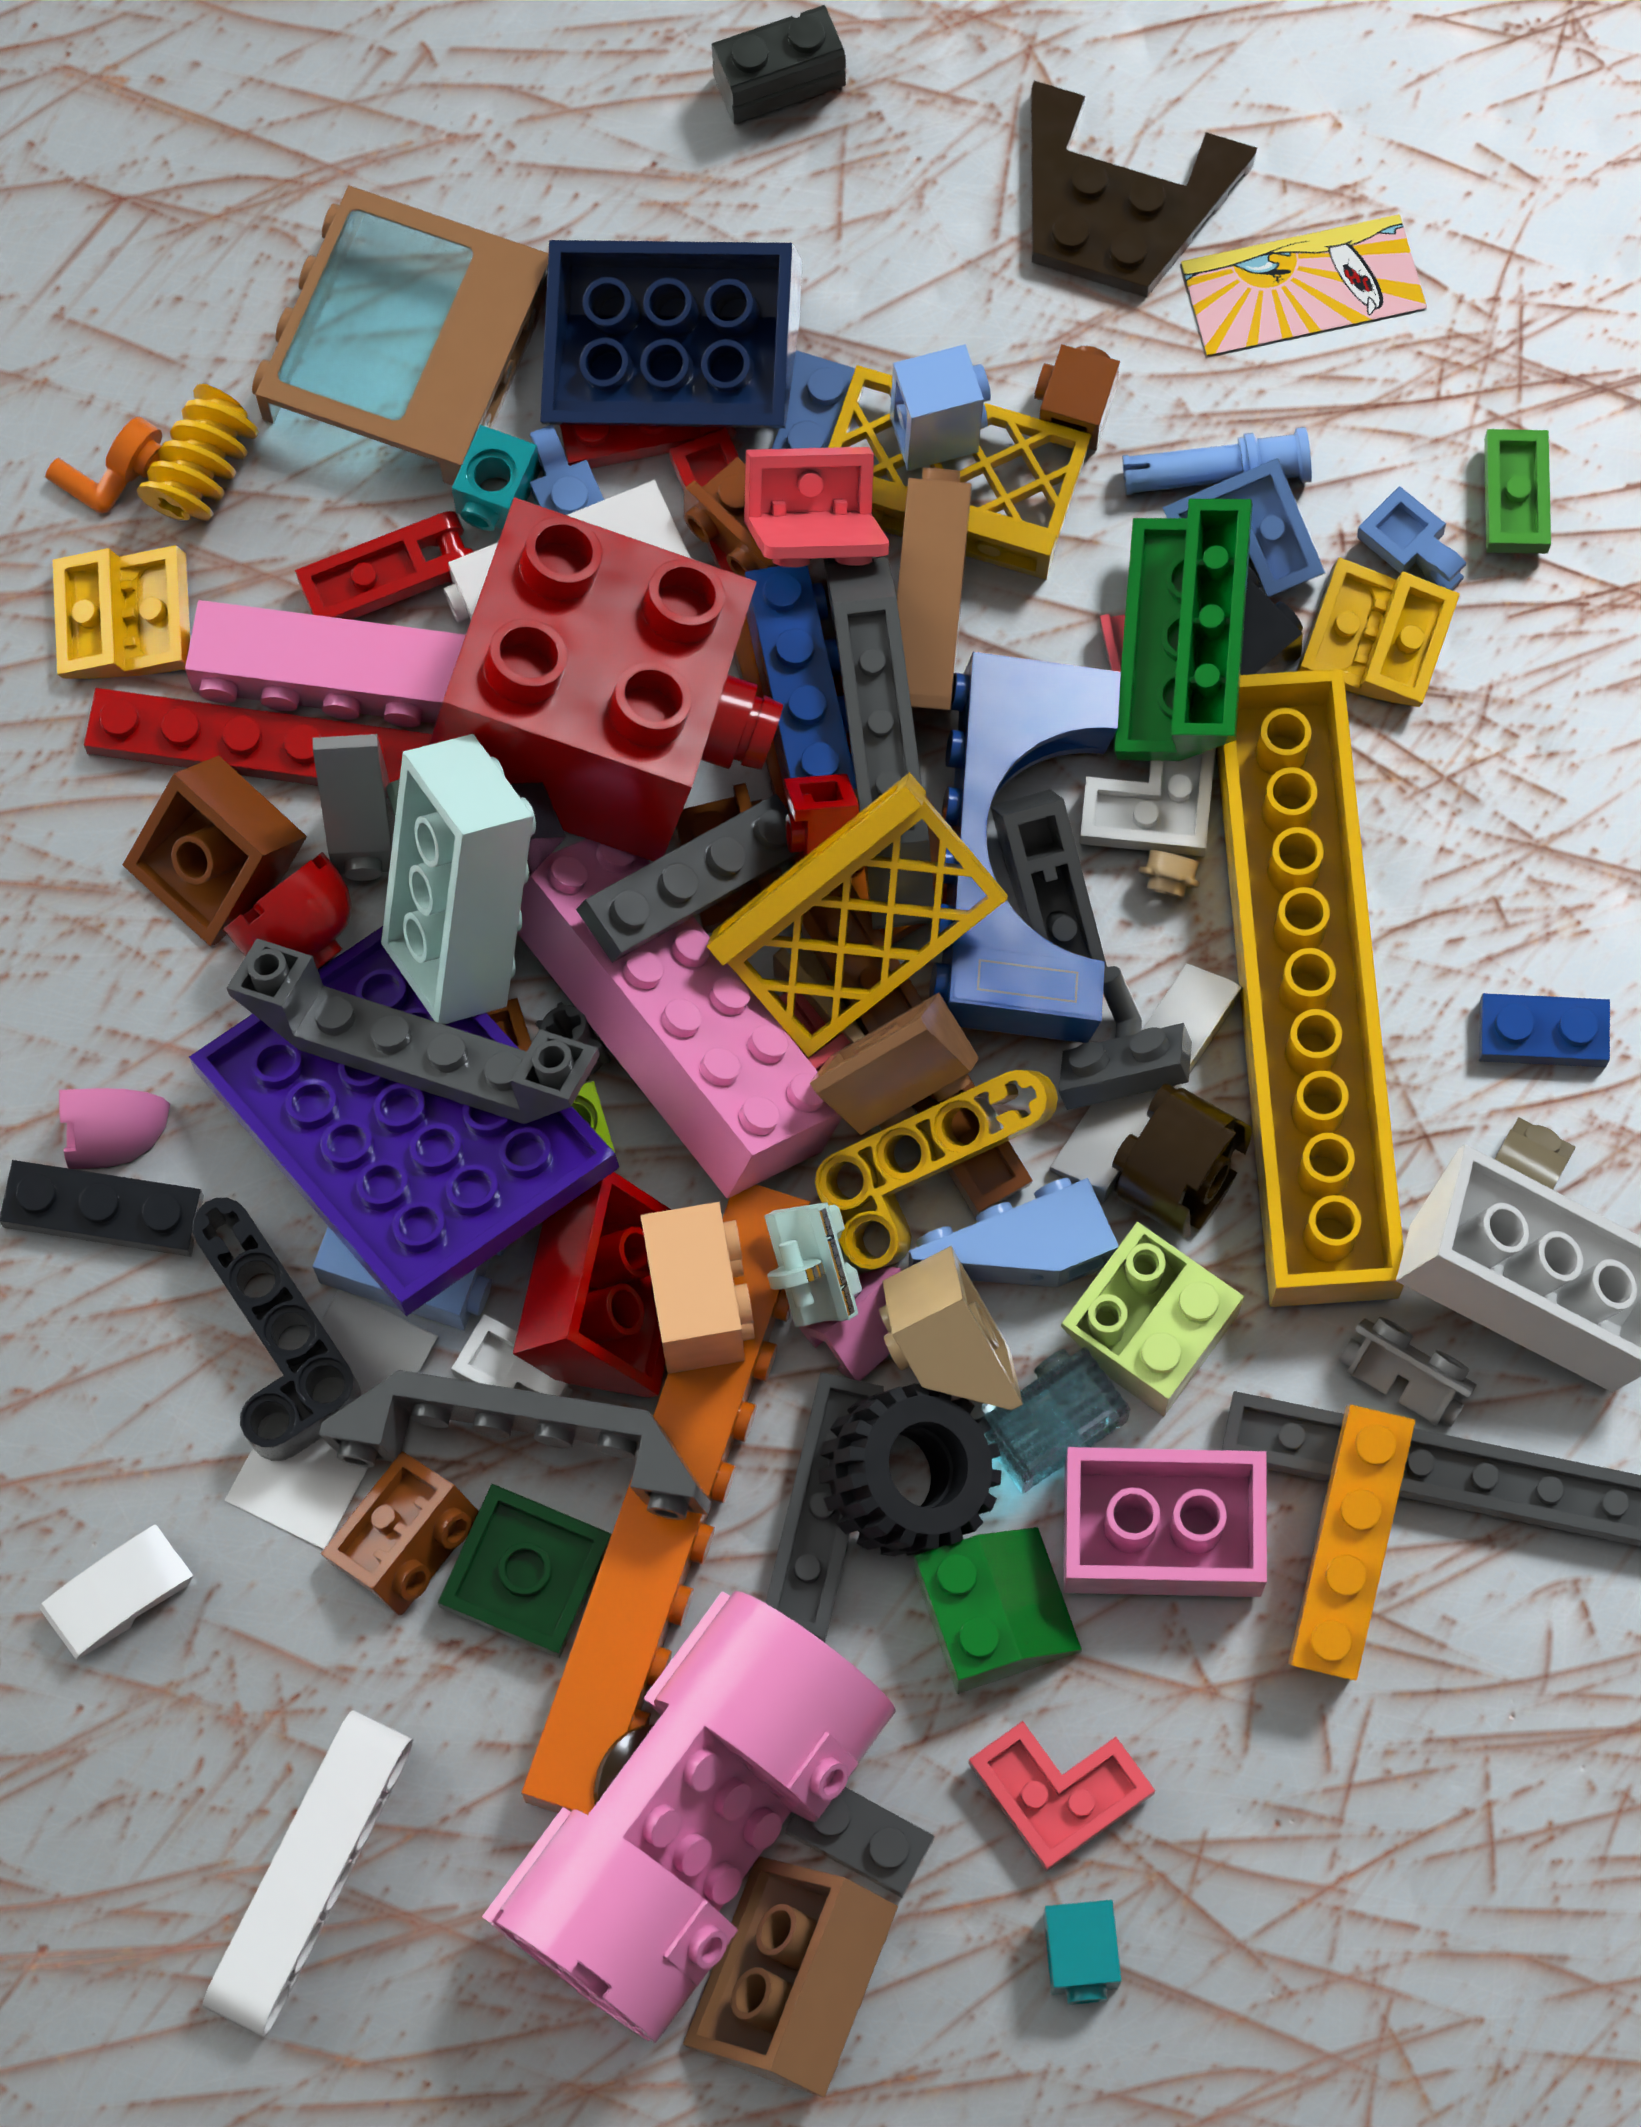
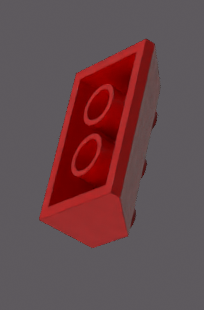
M613 1172L545 1219L539 1237L513 1354L554 1380L567 1384L647 1398L659 1396L666 1362L641 1215L672 1209Z

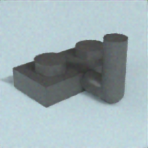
M1116 966L1105 968L1103 995L1116 1022L1115 1039L1103 1042H1087L1076 1048L1063 1051L1058 1091L1067 1110L1158 1090L1166 1083L1175 1086L1189 1082L1192 1041L1184 1023L1142 1030L1141 1016L1120 968Z

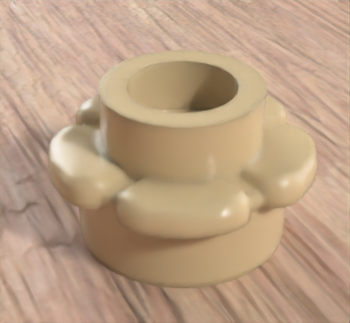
M1150 850L1146 867H1139V873L1149 877L1147 889L1154 892L1183 898L1186 887L1198 888L1200 882L1195 880L1199 862L1183 856Z

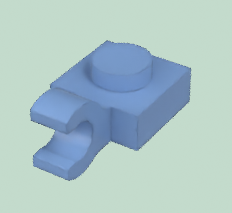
M553 424L530 433L533 444L537 445L540 468L544 477L530 482L531 493L538 506L568 515L604 500L587 460L569 466Z
M1401 486L1358 527L1357 538L1400 574L1402 571L1407 572L1416 563L1429 582L1453 590L1464 579L1460 571L1466 566V561L1453 549L1439 541L1445 533L1446 523Z

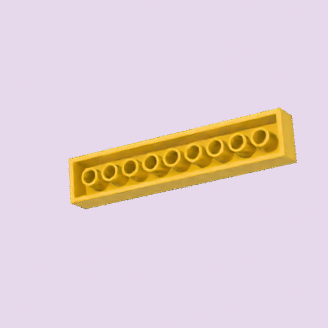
M1343 669L1241 675L1236 740L1217 747L1216 752L1239 985L1242 986L1240 1001L1270 1307L1399 1299L1404 1285L1397 1282L1396 1278L1404 1246Z

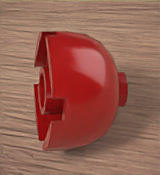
M321 852L313 860H310L258 900L244 915H239L223 930L245 956L258 938L313 956L318 969L343 950L336 941V938L341 935L350 922L352 904L349 890L338 870L327 856Z

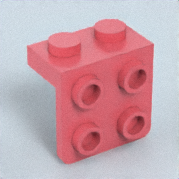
M870 447L746 450L744 523L765 558L772 559L774 564L782 567H803L810 564V559L835 558V561L840 564L858 566L871 563L872 557H881L889 554V540L872 515L874 453Z

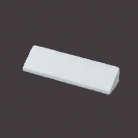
M1186 963L1142 1030L1184 1023L1192 1041L1191 1073L1239 1001L1242 986L1232 980ZM1183 1084L1175 1085L1173 1087L1178 1089L1181 1088ZM1158 1090L1092 1104L1050 1166V1170L1062 1178H1069L1072 1184L1088 1178L1097 1199L1104 1203L1121 1172L1112 1167L1114 1157L1127 1136L1133 1134L1139 1138L1150 1120L1147 1117V1111Z

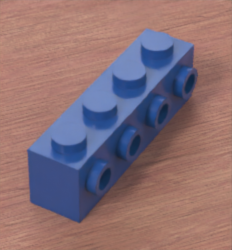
M808 565L803 567L776 566L745 572V577L757 581L746 618L763 695L783 704L781 717L773 738L783 786L784 779L847 774L857 799L852 753L849 751L845 734L849 733L844 695L837 696L833 680L834 676L841 675L838 648L834 638L824 640L820 623L821 620L828 619V608L822 582L811 583ZM787 801L789 813L792 814L789 803Z

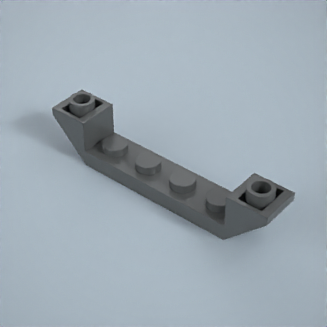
M888 557L873 558L871 563L858 566L840 563L825 564L832 625L836 631L859 812L909 772L922 786L897 597ZM923 819L902 834L900 858L931 861L928 827ZM893 842L876 856L892 857ZM865 866L869 900L888 902L891 869ZM899 870L896 903L934 907L932 873ZM870 912L872 929H885L887 913ZM894 914L893 927L932 923V918Z
M258 938L226 988L229 996L298 1050L522 1124L571 1107L600 1056L599 1050L596 1047L541 1029L538 1031L529 1049L524 1051L323 986L313 956Z
M398 1370L324 1420L319 1435L338 1452L337 1458L348 1464L369 1468L375 1466L376 1459L393 1462L402 1451L410 1418L418 1423L437 1428L449 1427L450 1420L472 1423L473 1430L497 1438H509L512 1430L535 1434L534 1439L536 1441L557 1448H572L574 1440L597 1444L596 1449L598 1451L624 1459L635 1458L636 1451H638L630 1487L648 1505V1512L668 1519L684 1520L686 1519L687 1512L709 1515L711 1501L670 1438L648 1410Z

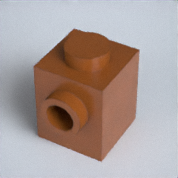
M1061 344L1055 365L1044 363L1039 375L1034 395L1035 399L1042 400L1039 419L1091 434L1088 449L1097 451L1117 389L1120 361L1110 358L1107 353L1092 346L1073 348Z

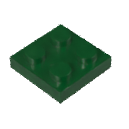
M491 1483L438 1600V1605L444 1610L560 1658L598 1574L612 1534Z

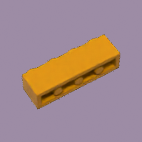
M1352 1404L1346 1406L1288 1659V1664L1291 1666L1357 1681L1416 1419Z

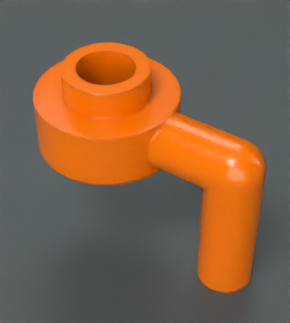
M140 416L129 421L117 435L108 451L105 461L107 470L99 483H96L60 458H56L50 464L45 478L94 511L107 513L113 508L128 482L133 481L139 475L147 478V470L153 462L161 461L158 451L162 446L160 445L162 431Z

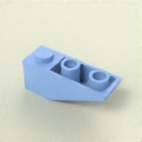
M1062 1178L1041 1187L1034 1193L1036 1199L1012 1208L1010 1202L1000 1203L987 1208L975 1217L977 1223L953 1232L950 1226H946L926 1233L917 1239V1247L909 1250L908 1267L952 1246L971 1281L1057 1288L1101 1270L1119 1245L1089 1179L1086 1178L1072 1184L1069 1178Z

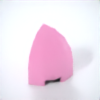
M92 1088L59 1090L60 1123H67V1147L64 1148V1156L68 1169L107 1168L132 1162L151 1149L166 1128L170 1103L163 1097L129 1089Z
M883 1267L859 1275L862 1291L855 1297L859 1314L850 1320L823 1321L799 1327L815 1348L822 1342H826L841 1364L837 1367L838 1370L850 1379L862 1380L890 1354L884 1341V1335L889 1332L879 1313V1308L886 1305L882 1281L900 1272V1268Z

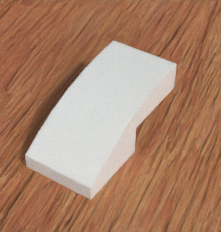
M155 1524L77 1575L42 1602L39 1609L74 1658L79 1660L130 1629L136 1617L188 1587L193 1575Z

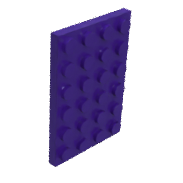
M383 926L318 969L323 986L434 1021L382 946ZM486 1012L445 1024L518 1048ZM251 1014L189 1056L195 1072L406 1317L620 1168L614 1151L572 1106L532 1122L522 1124L298 1050L254 1014Z

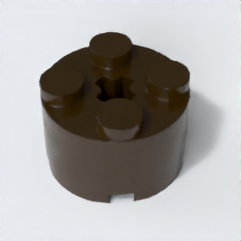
M1166 1083L1160 1087L1149 1105L1147 1117L1150 1120L1139 1138L1133 1134L1127 1136L1114 1157L1112 1167L1121 1172L1114 1191L1122 1202L1181 1236L1188 1238L1191 1237L1190 1225L1200 1230L1213 1215L1231 1187L1238 1173L1230 1168L1232 1154L1236 1149L1246 1155L1251 1141L1252 1128L1250 1125L1184 1088L1176 1089Z

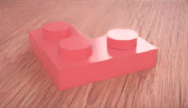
M1022 1721L968 1761L970 1767L1046 1872L1155 1793L1153 1786L1117 1737L1111 1739L1062 1775Z

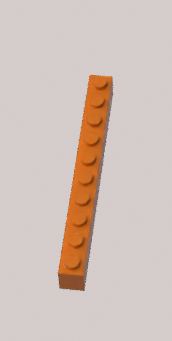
M757 1184L730 1197L722 1218L723 1222L736 1220L744 1276L733 1278L734 1285L747 1283L755 1339L743 1341L745 1361L668 1374L653 1415L711 1501L710 1510L714 1500L724 1503L730 1491L736 1466L727 1463L734 1440L745 1442L751 1430L757 1405L749 1403L748 1399L755 1379L766 1382L772 1369L778 1345L768 1341L775 1321L779 1319L787 1322L791 1313L785 1289H771L767 1274L778 1268L764 1216L774 1210L810 1205V1201ZM631 1481L521 1792L525 1803L555 1813H559L564 1807L570 1812L575 1809L588 1815L595 1806V1779L605 1753L626 1732L640 1726L649 1725L651 1713L642 1711L645 1701L643 1698L647 1694L649 1686H653L671 1661L672 1650L663 1648L671 1623L682 1626L694 1592L693 1588L684 1586L692 1562L702 1565L705 1562L715 1531L714 1526L706 1524L708 1515L687 1512L686 1519L674 1520L648 1512V1505L631 1489Z

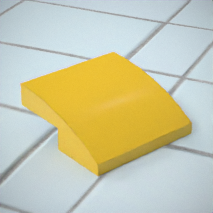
M177 545L120 557L110 548L52 560L57 675L64 679H102L151 675L185 669L190 645L186 553Z
M1339 557L1329 575L1296 672L1343 669L1345 691L1382 701L1420 707L1423 704L1460 593L1404 571L1401 572L1397 579H1394Z

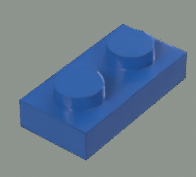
M1483 993L1479 1006V1061L1606 1068L1610 1061V999Z

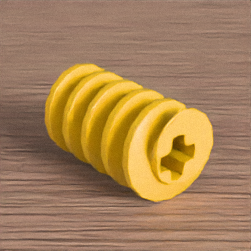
M197 384L193 389L195 400H189L181 410L184 420L175 422L170 430L172 440L165 441L158 451L161 461L153 462L147 470L149 481L142 482L136 489L138 496L145 504L157 512L176 520H189L191 517L205 521L211 519L213 512L201 501L202 497L221 500L225 494L223 489L212 479L214 476L222 479L232 480L236 475V471L224 460L225 456L243 460L248 453L246 448L236 439L237 435L248 439H255L259 434L258 428L247 419L248 414L238 401L213 386Z

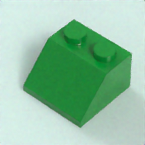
M1038 1527L979 1534L953 1545H945L915 1556L914 1572L957 1694L1082 1652Z

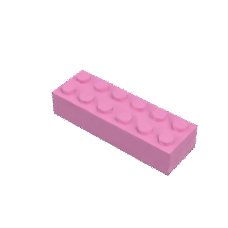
M584 839L551 853L529 877L528 882L524 884L520 909L522 928L517 932L574 1006L585 1015L589 1025L723 1195L728 1199L822 1152L842 1117L824 1102L809 1082L818 1071L730 965L726 963L723 966L706 947L710 937L694 917L612 963L576 909L585 899L650 864V862L645 858L589 839Z

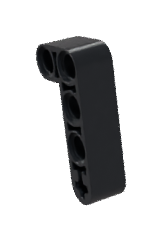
M214 1198L205 1202L196 1211L192 1220L193 1235L205 1257L283 1374L282 1377L255 1393L245 1402L240 1413V1426L252 1448L261 1457L271 1461H283L295 1456L322 1437L319 1435L322 1422L360 1397L361 1389L349 1365L246 1209L239 1202L230 1198ZM224 1224H227L233 1230L245 1251L235 1259L216 1232ZM269 1273L275 1276V1284L267 1295L259 1298H251L244 1295L245 1286L254 1275ZM293 1325H303L310 1328V1335L302 1347L295 1350H285L278 1347L279 1338L286 1328ZM327 1377L343 1379L344 1389L336 1400L329 1403H320L313 1400L315 1386L322 1379ZM284 1413L289 1416V1425L281 1436L274 1439H264L258 1436V1427L267 1415Z

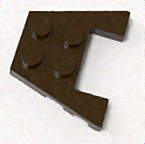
M1034 81L1031 88L1032 263L1147 298L1191 244L1194 234L1211 214H1215L1226 201L1228 192L1242 175L1245 177L1251 170L1256 159L1257 147L1206 132L1188 184L1174 183L1069 151L1085 107V96Z

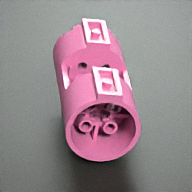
M723 1591L647 1692L643 1699L661 1717L591 1812L586 1815L575 1809L570 1812L563 1807L482 1916L514 1945L526 1952L542 1966H547L561 1979L574 1987L576 1992L647 2041L652 2040L654 2043L658 2041L710 1968L716 1965L723 1957L728 1943L738 1929L719 1911L724 1904L736 1896L741 1887L742 1879L762 1851L771 1846L778 1838L783 1822L791 1812L806 1820L816 1822L830 1802L843 1791L851 1773L896 1712L889 1698L869 1678L834 1649L778 1610L755 1597L739 1591H734L731 1596Z

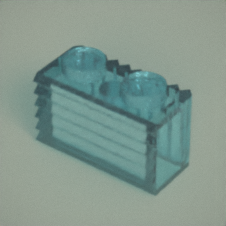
M1083 1347L1072 1356L1068 1354L1066 1349H1061L1040 1363L1034 1370L1038 1379L1020 1391L1023 1405L1013 1410L985 1403L981 1406V1410L985 1414L983 1417L986 1418L992 1428L984 1434L988 1445L998 1443L1000 1457L996 1459L1022 1494L1028 1492L1033 1486L1038 1485L1043 1479L1048 1478L1052 1473L1064 1466L1068 1447L1091 1448L1128 1422L1131 1410L1128 1403L1122 1398L1120 1392L1115 1389L1113 1383L1107 1378L1105 1372L1099 1367L1097 1361L1091 1356L1086 1347Z

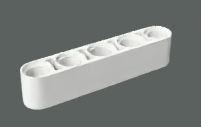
M354 1710L347 1715L210 1982L204 1997L203 2008L262 2037L268 2034L276 2022L404 1768L413 1745L412 1738Z

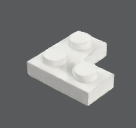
M1215 748L1182 761H1150L1148 783L1086 777L1079 844L1145 851L1157 850L1167 853L1205 857Z

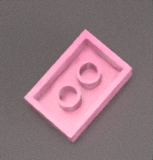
M1067 1448L1064 1463L1063 1593L1261 1597L1267 1583V1451Z

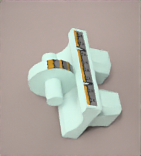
M828 1202L774 1210L765 1215V1221L778 1264V1268L767 1274L771 1289H785L795 1327L807 1326L823 1321H846L858 1315L855 1297L861 1293L862 1287L857 1269L848 1262L844 1263L838 1241L845 1230L840 1208L836 1205H828Z

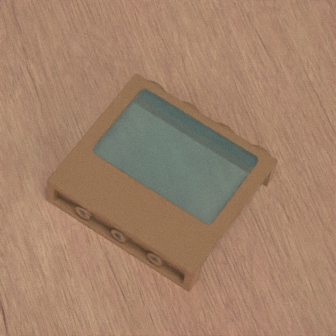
M348 185L340 205L333 203L326 213L322 226V238H324L317 257L313 255L308 256L302 267L299 277L301 293L294 308L286 307L281 314L275 334L278 344L271 360L264 359L259 364L253 379L252 393L256 395L262 420L274 424L280 408L287 409L437 461L440 464L443 482L453 486L479 425L493 428L546 305L549 253Z

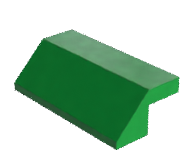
M1189 499L1187 518H1133L1121 662L1118 729L1115 739V754L1118 760L1182 761L1236 740L1253 508L1252 499Z

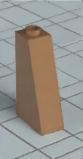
M923 468L922 479L908 478L897 604L911 707L951 710L972 491L971 483L959 482L960 471Z

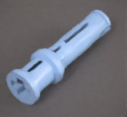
M1299 427L1295 429L1292 435L1256 438L1254 433H1246L1243 437H1238V444L1135 456L1122 455L1126 495H1133V493L1217 484L1276 458L1279 459L1286 479L1298 477L1301 483L1311 482L1312 468L1306 427Z

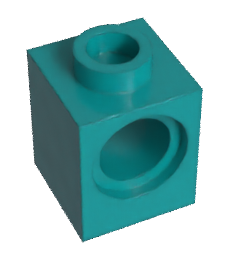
M479 425L451 488L456 513L460 514L465 522L478 529L493 531L497 527L503 530L514 497L527 501L531 493L530 482L536 480L541 471L537 445ZM499 477L508 481V484L498 491H486L480 488V485L489 478Z
M1113 1900L1045 1906L1043 1922L1051 1995L1067 1994L1068 2005L1093 2004L1107 2001V1990L1118 1989L1121 1984Z

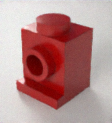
M847 774L784 779V792L792 814H787L786 816L787 845L789 852H799L801 859L859 813V804Z

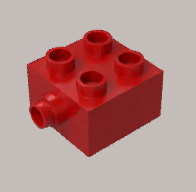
M514 497L442 701L429 745L474 734L489 756L497 758L500 762L505 778L510 784L543 782L564 831L650 861H655L666 853L692 789L701 760L728 770L733 760L741 762V766L761 770L770 750L783 710V704L765 695L763 698L756 696L757 684L728 675L757 581Z

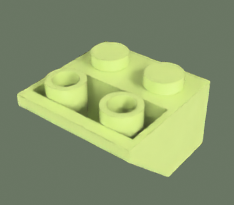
M1137 1221L1061 1323V1327L1111 1380L1156 1412L1165 1416L1238 1317L1244 1296Z

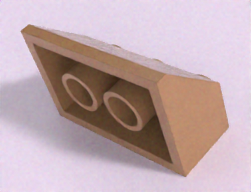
M759 1856L753 1865L731 1921L738 1931L728 1943L723 1957L712 1969L683 2045L778 2084L825 2098L898 1906L845 1877Z

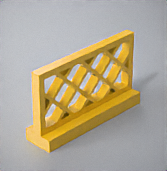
M856 365L828 448L849 447L864 439L867 440L879 461V464L873 466L872 515L884 532L903 537L908 486H904L896 469L905 466L902 453L889 458L875 435L893 426L890 413L869 423L858 405L864 387L887 393L891 397L892 375ZM984 403L988 426L995 425L1005 428L1015 445L986 458L979 446L978 452L972 454L977 463L960 470L959 482L962 483L983 474L997 499L980 507L970 505L966 556L1047 580L1055 548L1090 444L1091 434ZM854 418L859 428L849 432ZM1022 434L1032 437L1025 440ZM1049 442L1074 449L1069 465L1048 475L1044 474L1032 453V450ZM1022 456L1035 481L1007 494L993 469ZM940 462L930 465L931 468L944 469ZM886 475L889 481L881 479L879 477ZM1063 481L1057 496L1052 486ZM1042 491L1053 510L1048 528L1022 521L1014 504ZM1004 510L1007 516L998 514L997 512Z
M910 772L713 930L706 946L723 966L726 963L730 965L808 1058L1008 898L1007 893L925 797L926 791ZM921 819L940 839L938 862L900 858L902 834ZM893 842L892 857L876 856ZM947 849L960 864L945 863ZM863 866L891 869L888 902L850 898L852 875ZM899 870L937 873L934 907L896 903ZM944 874L972 877L987 896L969 910L942 908ZM843 883L842 897L827 896ZM813 906L841 909L838 941L801 938L803 914ZM849 910L887 913L884 946L846 942ZM894 914L932 918L930 941L919 950L892 947ZM940 919L956 920L939 933ZM794 922L793 937L778 935ZM763 946L792 948L789 981L762 978L747 959ZM800 949L837 953L834 985L797 982ZM845 954L883 958L881 980L870 989L843 987ZM890 959L905 960L889 973ZM774 991L788 992L787 1006ZM796 993L833 997L831 1020L812 1035L794 1015ZM841 998L856 999L840 1012Z

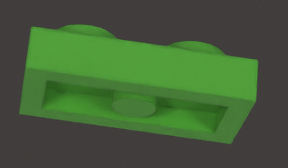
M1487 429L1484 438L1486 553L1548 554L1551 546L1549 430Z

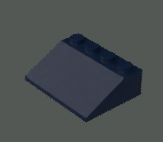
M549 240L540 422L553 425L786 428L800 322L802 259L793 243Z

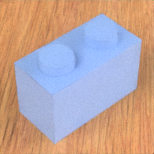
M966 344L893 363L890 419L907 471L978 452L980 430L988 426L984 402L991 400V393L983 365H972Z

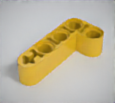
M1014 1070L1003 1073L837 1151L824 1159L816 1171L815 1185L822 1203L828 1202V1205H836L840 1208L845 1230L838 1240L848 1259L858 1267L865 1269L887 1267L901 1261L910 1249L912 1237L909 1225L895 1194L1031 1131L1051 1119L1057 1107L1058 1096L1056 1088L1049 1077L1032 1070ZM1017 1084L1021 1088H1034L1037 1098L1029 1102L1031 1114L1026 1110H1010L998 1115L991 1106L1002 1105L1015 1099L1019 1095ZM962 1108H968L974 1112L980 1125L979 1134L968 1145L959 1142L953 1135L951 1128L952 1119ZM1000 1123L1003 1125L1002 1130H1000ZM905 1135L916 1139L922 1153L918 1166L911 1172L900 1168L894 1156L897 1142ZM847 1162L858 1166L864 1179L863 1188L854 1198L845 1196L837 1184L838 1172ZM873 1221L884 1225L890 1235V1246L881 1257H876L869 1253L863 1241L864 1231Z

